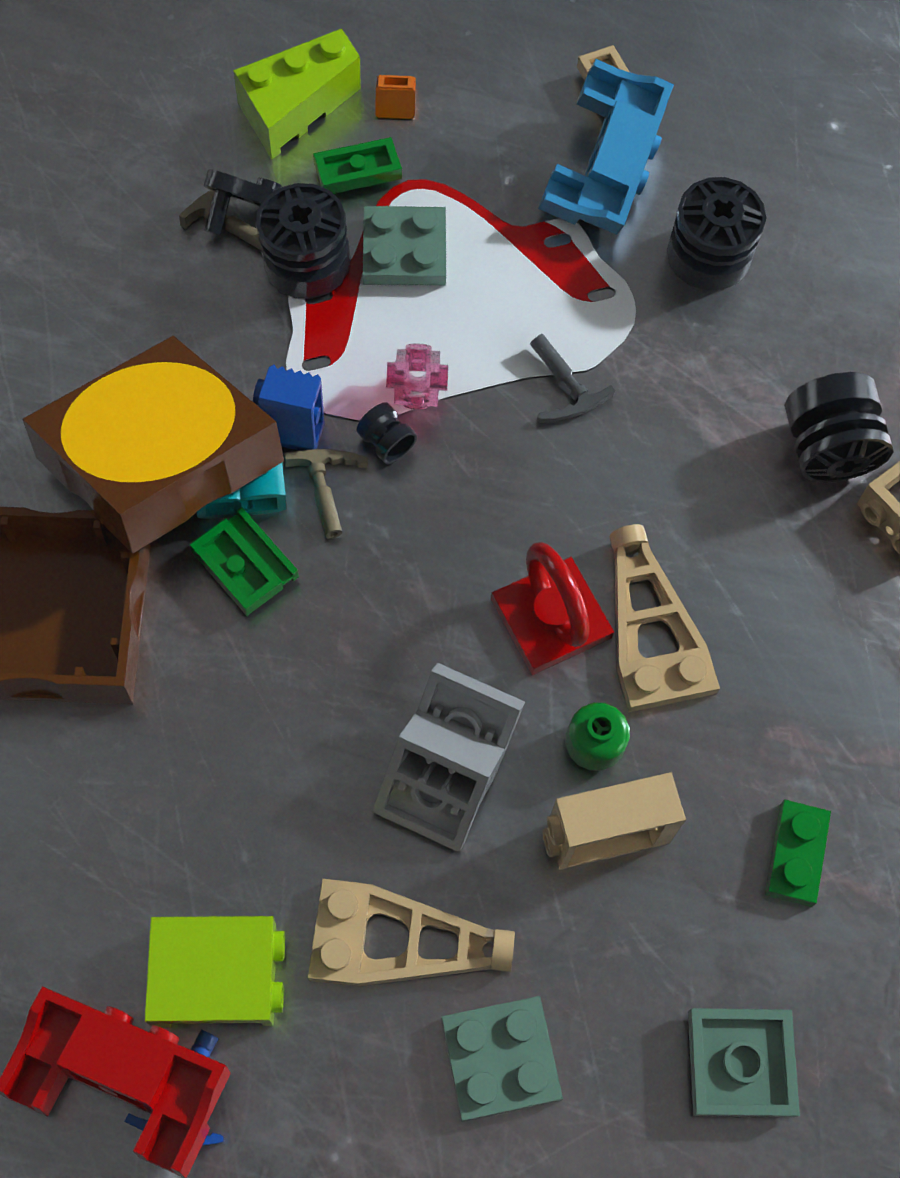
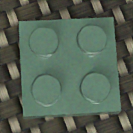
M364 206L363 285H446V207Z
M540 996L441 1017L461 1122L563 1100Z
M691 1008L688 1011L693 1116H800L792 1010Z

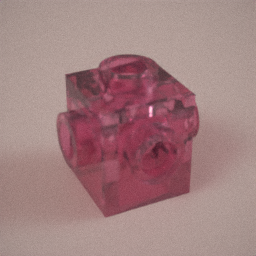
M420 343L407 344L405 349H397L396 361L387 362L386 388H395L394 405H403L409 409H426L429 406L438 407L439 391H447L448 365L440 364V351H432V346ZM410 371H422L426 373L421 377H415L410 373Z

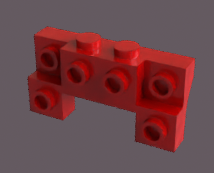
M42 986L29 1009L19 1042L0 1077V1095L48 1117L68 1078H71L148 1112L151 1115L133 1152L142 1160L182 1178H187L210 1130L207 1122L231 1074L228 1067L223 1063L178 1045L179 1037L164 1028L152 1025L148 1032L132 1025L134 1018L117 1008L107 1006L105 1011L101 1012Z

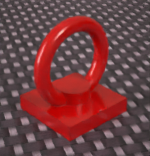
M537 542L529 547L526 555L527 577L491 593V601L531 675H535L613 638L614 630L572 556L563 560L546 543Z

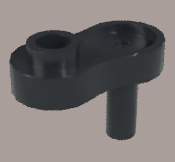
M209 169L204 187L215 193L204 231L216 235L221 234L231 197L260 207L265 198L281 188L282 185L259 177L255 184L227 173Z

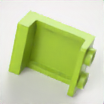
M273 916L151 917L145 1022L150 1027L155 1025L161 1028H172V1024L261 1023L263 1026H273L274 1013H283L284 985L283 982H275V961H284L285 931H276V923Z

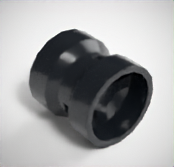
M388 402L378 404L370 409L359 421L356 428L357 433L365 442L374 444L376 454L385 464L398 461L410 451L417 440L415 431L407 423L401 424L398 420V413Z

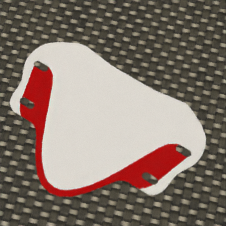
M427 179L407 180L392 187L380 198L376 206L446 207V285H363L362 232L356 251L350 261L349 273L343 283L332 291L333 297L330 300L308 304L305 298H294L288 295L293 333L286 358V370L292 368L295 373L301 370L303 375L310 372L312 377L317 374L320 376L324 413L328 415L360 421L370 409L384 402H388L400 415L451 396L520 379L554 375L530 345L531 341L540 334H544L550 344H552L572 369V372L592 369L625 341L635 324V300L626 281L598 256L588 235L578 223L574 225L558 218L527 226L511 225L501 220L470 197L446 184ZM560 234H568L571 237V242L565 245L547 247L544 244L545 239ZM606 287L615 290V295L612 298L600 301H591L588 298L589 292ZM320 356H327L331 361L329 366L311 371H306L302 368V363L305 360Z

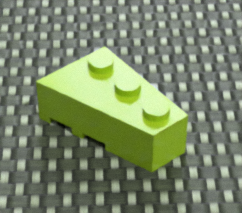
M342 28L233 70L237 102L271 160L281 153L280 148L293 137L300 138L307 133L308 125L321 115L327 117L361 89L360 56Z

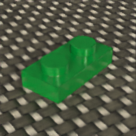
M392 137L313 153L314 165L320 185L330 190L333 194L402 179V167Z
M783 800L779 808L765 896L809 907L817 904L831 811Z

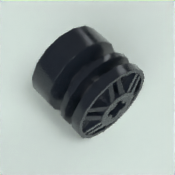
M727 177L703 179L693 183L683 193L667 246L668 263L677 277L692 287L706 291L724 290L738 284L748 273L767 219L764 203L757 193L743 182Z
M295 183L281 187L265 198L257 211L256 228L262 248L264 268L269 282L281 293L294 298L306 299L329 294L339 287L349 273L351 259L347 238L346 213L340 199L326 188L305 183Z
M856 372L826 375L805 383L787 397L784 407L793 437L797 438L794 446L804 478L814 482L825 483L856 478L878 469L894 453L886 421L880 417L882 407L875 382L870 376Z

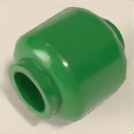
M593 702L581 707L573 715L566 732V748L570 757L579 766L588 770H605L614 766L622 758L630 740V727L625 716L616 707L607 703Z

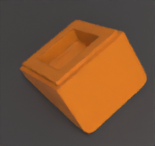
M377 76L376 117L414 118L416 78L414 76Z

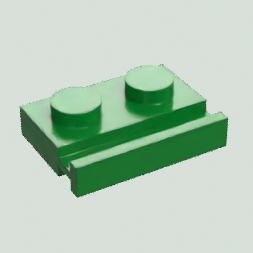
M243 507L239 508L237 514L229 520L224 519L190 544L191 552L246 616L283 590V586L289 581H295L299 578L297 568Z

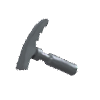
M544 334L538 335L531 341V347L545 362L555 377L567 385L571 390L570 396L574 401H577L574 406L569 404L562 410L558 408L551 412L544 411L539 413L537 422L553 423L571 419L593 410L613 397L615 390L611 385L597 393L587 394L589 390L584 384H579L572 376V369L552 344H550Z

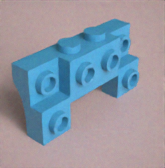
M595 59L587 73L576 103L605 117L585 175L557 164L550 174L538 209L574 225L581 219L617 235L625 225L635 194H641L648 180L649 172L644 170L647 160L654 158L660 146L662 137L656 134L674 84L656 76H644L626 72Z

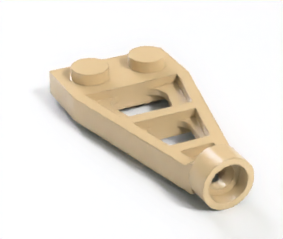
M633 524L616 529L609 536L615 554L616 670L628 713L717 694L720 686L708 646L653 555L644 526ZM638 553L636 557H627V555ZM649 580L654 585L661 606L635 611L631 604L629 584ZM656 621L665 622L679 643L678 651L650 658L643 657L638 650L639 627L642 624Z
M322 878L308 979L314 982L361 987L489 969L511 972L515 931L489 929L372 884ZM382 914L399 920L406 925L409 931V942L407 949L401 955L384 959H371L365 954L364 943L367 922L373 915ZM426 926H431L456 934L459 943L455 956L449 959H424L420 957L418 948L421 930ZM487 942H493L492 957H486L483 953V947Z

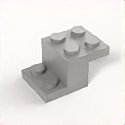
M437 663L431 671L418 710L397 740L372 812L460 852L479 805L497 774L525 701Z

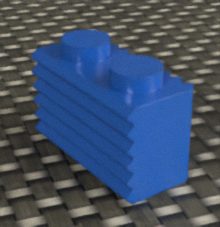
M275 364L270 366L265 380L260 378L257 380L253 402L277 422L282 447L299 451L317 449L325 423L320 376L317 374L312 377L310 372L303 375L301 370L295 373L292 368L286 371L283 366L277 369Z

